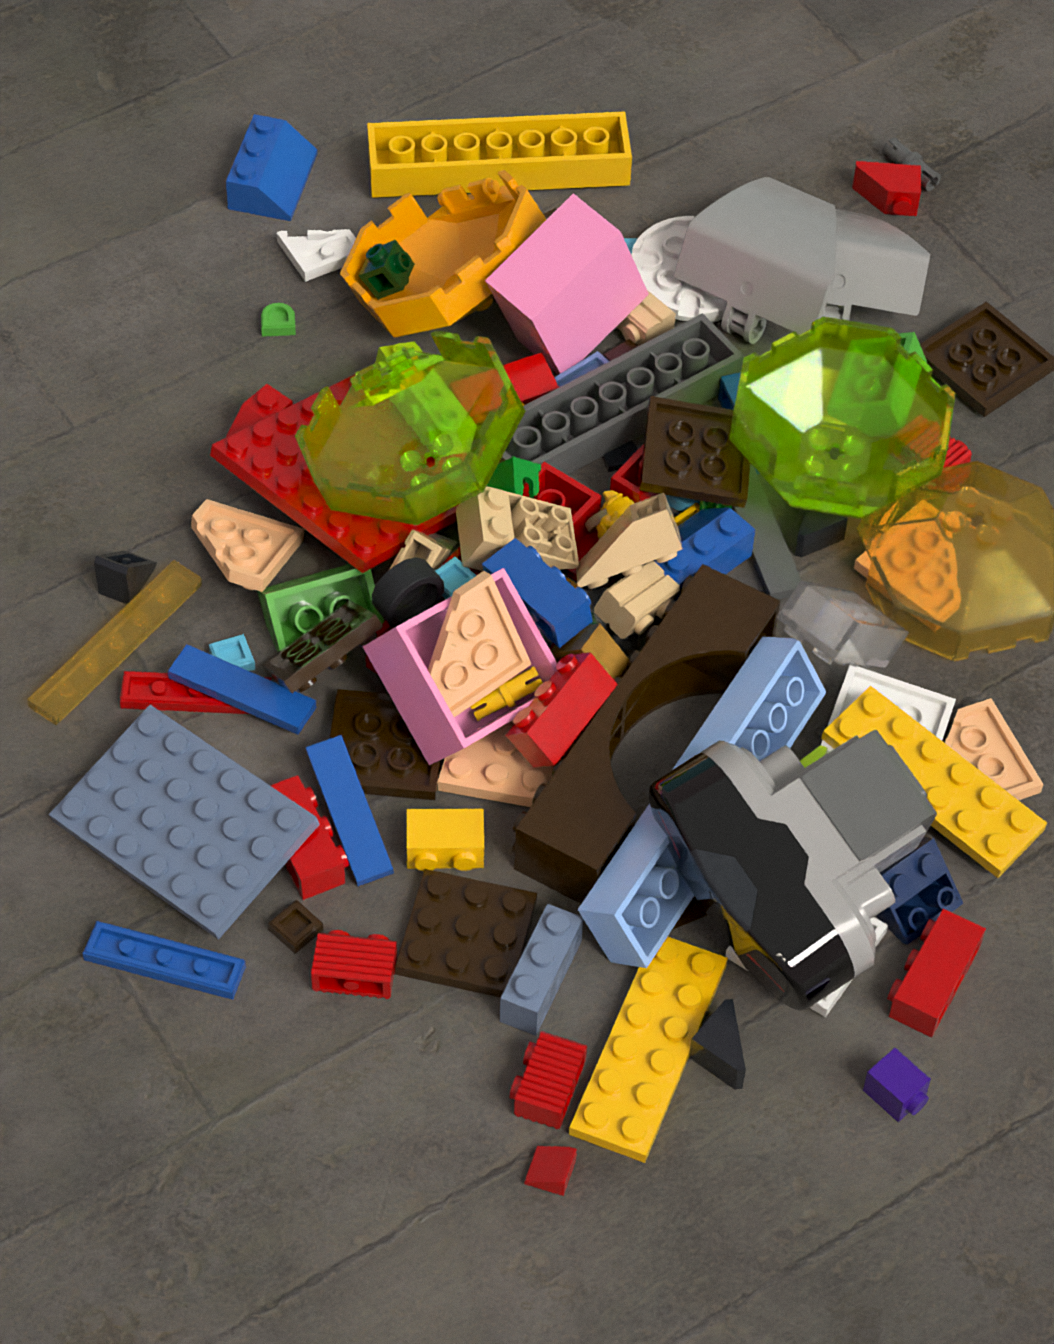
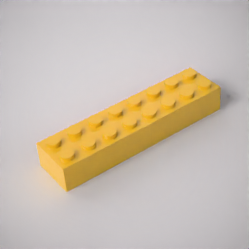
M625 112L367 123L372 198L403 196L411 193L412 196L437 195L444 188L461 185L466 193H471L467 188L468 184L485 178L497 180L501 187L505 186V184L498 175V172L503 170L510 174L519 186L523 185L527 190L630 185L632 153Z

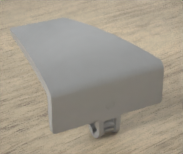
M770 177L760 178L744 184L721 197L693 218L686 230L674 276L727 301L721 323L722 330L730 334L735 332L743 336L746 342L754 344L761 338L766 327V319L804 337L815 338L835 275L837 241L835 205Z
M836 209L835 275L817 333L820 330L839 333V337L846 338L852 305L917 316L920 311L931 254L910 236L883 220L857 212ZM824 318L840 320V322L825 321Z

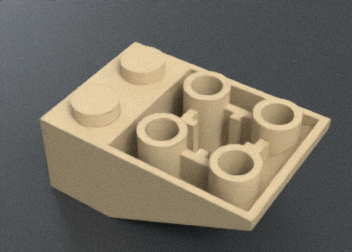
M477 483L456 508L462 565L464 567L484 571L482 563L514 538L518 539L526 547L532 546L535 548L543 562L550 568L555 566L561 570L575 569L579 566L571 508Z
M665 493L632 504L624 511L579 561V566L576 568L578 587L588 586L589 589L596 588L607 583L610 576L622 573L623 576L631 575L640 571L643 568L642 564L656 560L657 563H662L678 555L677 551L683 549L680 532Z

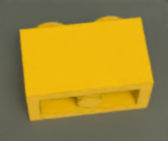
M407 809V869L424 871V869L456 868L461 871H468L474 868H484V809Z

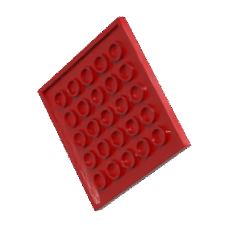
M359 372L212 444L210 452L212 458L361 573L398 554L401 548L406 547L405 541L412 530L429 536L456 522V508L469 493L468 479L489 469L470 454L436 460L428 448L423 445L411 425H408L405 417L396 405L391 402L388 394Z

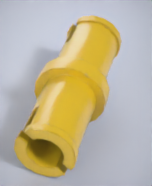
M532 666L530 669L511 678L470 706L471 709H474L483 703L487 704L474 711L477 721L507 705L510 709L516 706L515 701L535 692L543 684L541 678L529 684H525V682L539 675L536 668Z

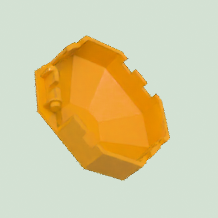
M505 170L498 172L505 186L500 187L497 180L485 178L470 182L467 188L471 194L468 195L461 185L444 188L437 197L442 207L428 218L412 194H405L387 208L392 216L376 227L371 220L360 229L340 275L359 302L394 338L451 326L476 310L483 311L492 304L494 296L485 280L546 221L545 216L528 190L523 185L519 186L515 179ZM396 240L403 250L409 254L415 265L404 290L377 299L358 275L365 262L366 253L371 247L379 243L383 245Z

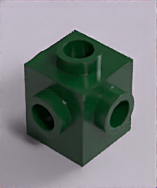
M396 240L383 245L379 243L367 251L365 262L358 276L377 299H381L404 290V287L409 282V276L415 263Z

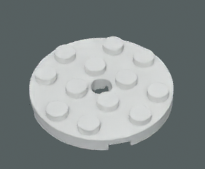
M694 216L670 218L648 228L635 242L631 254L646 289L675 312V319L688 321L702 313L712 323L722 320L727 301L674 276L686 230Z

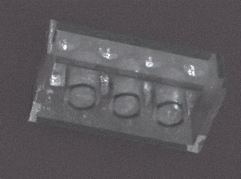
M802 580L776 617L786 625L784 631L800 642H803L805 639L815 646L812 652L820 659L830 664L832 661H835L843 666L848 663L854 667L861 665L867 669H870L871 666L885 668L909 634L907 630L854 591Z

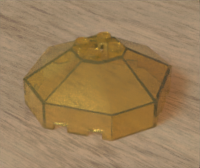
M979 461L884 481L856 531L871 560L865 586L874 605L879 604L884 614L882 622L888 633L954 662L968 659L970 652L986 649L987 653L990 654L1015 648L1017 641L1033 638L1035 643L1049 640L1054 630V509L1042 487ZM976 515L983 517L982 522L984 524H979L977 527L972 526L970 518H975Z

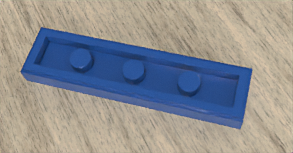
M187 644L168 670L169 679L299 735L317 708L316 700L296 691L291 693L278 683Z
M342 735L306 747L308 758L357 886L394 874L392 864Z
M96 921L83 951L85 961L232 1000L246 968L244 959Z

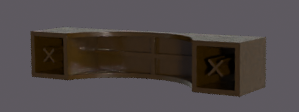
M704 564L701 565L694 576L690 574L686 578L680 597L677 601L672 599L669 602L661 624L659 626H652L646 637L644 648L641 652L636 650L633 653L624 676L616 677L615 682L618 684L591 718L586 730H582L571 744V751L567 757L562 756L554 766L552 778L547 785L542 783L538 787L533 797V805L528 812L522 811L517 817L513 826V832L516 833L515 842L512 847V852L515 853L514 870L582 904L635 826L636 813L621 794L611 767L612 758L621 741L638 722L667 704L692 696L725 693L762 636L775 637L780 600Z

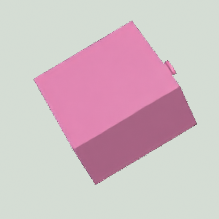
M574 193L485 280L518 341L534 355L542 352L548 366L558 375L582 361L649 295L622 233Z
M502 568L491 575L531 662V665L520 673L534 666L539 675L526 681L525 684H529L539 678L544 683L557 671L555 668L557 662L507 572ZM452 596L363 646L429 765L466 748L512 721L535 698V692L515 701L516 706L509 709L507 705L482 718L480 721H477L474 711L486 706V703L474 709L469 707L456 717L453 716L428 672V667Z

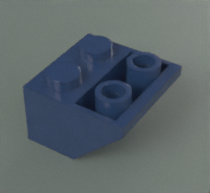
M924 836L915 850L880 872L894 894L895 903L877 914L876 917L887 924V928L903 944L908 945L919 937L929 919L936 921L943 908L953 912L964 904L934 838Z

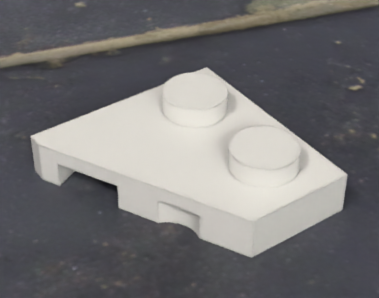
M350 229L328 232L308 230V236L288 237L287 231L277 232L278 244L305 282L343 268L356 240Z

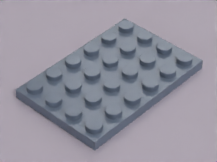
M149 705L49 814L54 823L218 940L320 825L316 816L152 705Z

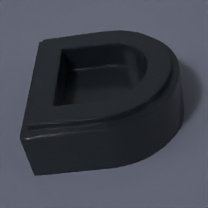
M629 441L602 456L608 472L619 470L637 451L634 442Z

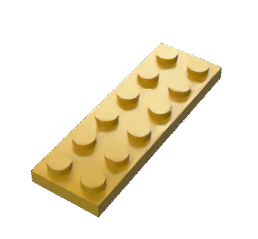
M871 685L822 733L821 739L835 749L856 735L861 738L873 730H878L886 743L894 747L925 790L928 801L937 812V816L931 826L997 878L1040 836L1047 826L1046 821Z
M667 937L647 968H638L569 1127V1135L643 1163L646 1162L689 1058L691 1039L702 1027L726 969L727 957Z

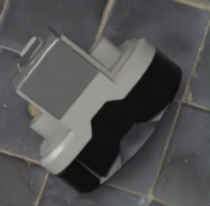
M873 730L861 738L857 735L806 768H804L793 751L785 745L761 761H758L747 749L719 740L654 781L649 787V802L652 814L668 837L669 844L667 848L673 857L676 869L685 879L694 896L718 931L733 948L744 967L774 997L798 1011L809 1009L874 965L876 933L870 919L895 903L894 894L880 872L915 850L937 816V812L928 801L927 794L894 747L886 743L878 730Z

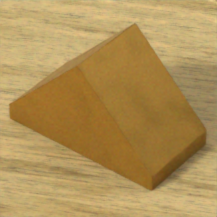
M600 623L588 625L560 648L554 645L551 649V653L557 663L564 656L571 653L591 652L614 680L618 676L622 677L627 671L629 658Z

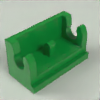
M511 457L468 479L469 492L477 483L523 496V484L528 483L529 497L532 498L539 492L541 464Z

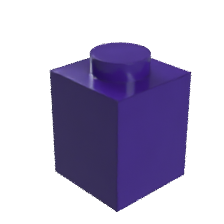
M893 1048L867 1072L863 1091L899 1122L908 1113L916 1115L926 1105L929 1099L926 1094L931 1079L898 1049Z

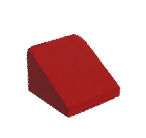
M537 1146L524 1184L564 1196L576 1162L577 1149L562 1146Z

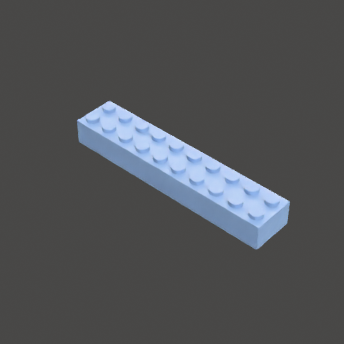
M762 636L578 908L579 913L611 963L642 968L649 966L701 886L690 853L698 849L722 854L735 834L706 788L707 785L698 769L697 754L719 740L747 749L758 761L766 758L784 745L791 748L826 694V690L799 639ZM673 841H674V843H675V845H676V848H677V850H678V852H679V856H678V854H677V852H676V850H675V848H674Z

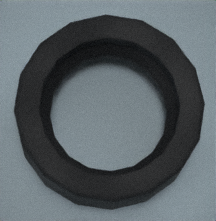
M417 557L406 559L393 566L378 581L372 593V605L387 623L395 628L437 605L444 593V581L425 559Z

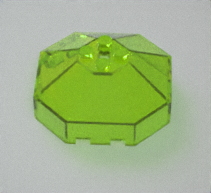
M823 316L812 322L810 330L800 335L794 331L773 342L770 351L760 356L754 352L743 358L729 439L790 507L863 519L941 476L948 451L955 392L947 384L940 386L931 377L933 369L915 351L909 354L900 344L902 337L893 328ZM832 448H838L839 453L843 455L838 456L837 460L830 459V454L825 453V451L830 452Z
M435 331L431 333V336L441 355L415 351L414 347L407 350L404 347L402 350L385 358L388 366L379 370L376 363L360 371L354 372L356 376L350 378L352 386L340 406L328 386L321 389L311 406L315 414L309 426H300L295 438L314 483L331 510L419 525L484 492L526 412L489 338L476 336L473 342L462 341L458 333ZM432 456L436 459V465L429 468L428 465H425L427 463L426 459Z

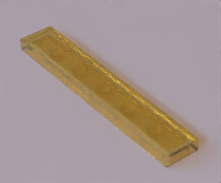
M173 560L27 699L28 706L57 725L202 586L201 577Z

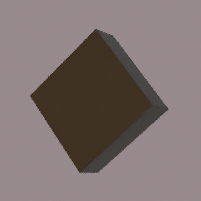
M295 900L268 923V930L294 954L324 930L323 923L298 900Z

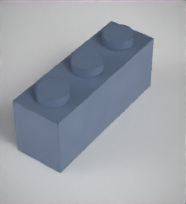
M550 904L546 905L500 998L501 1023L532 1035H537L582 942L583 918Z

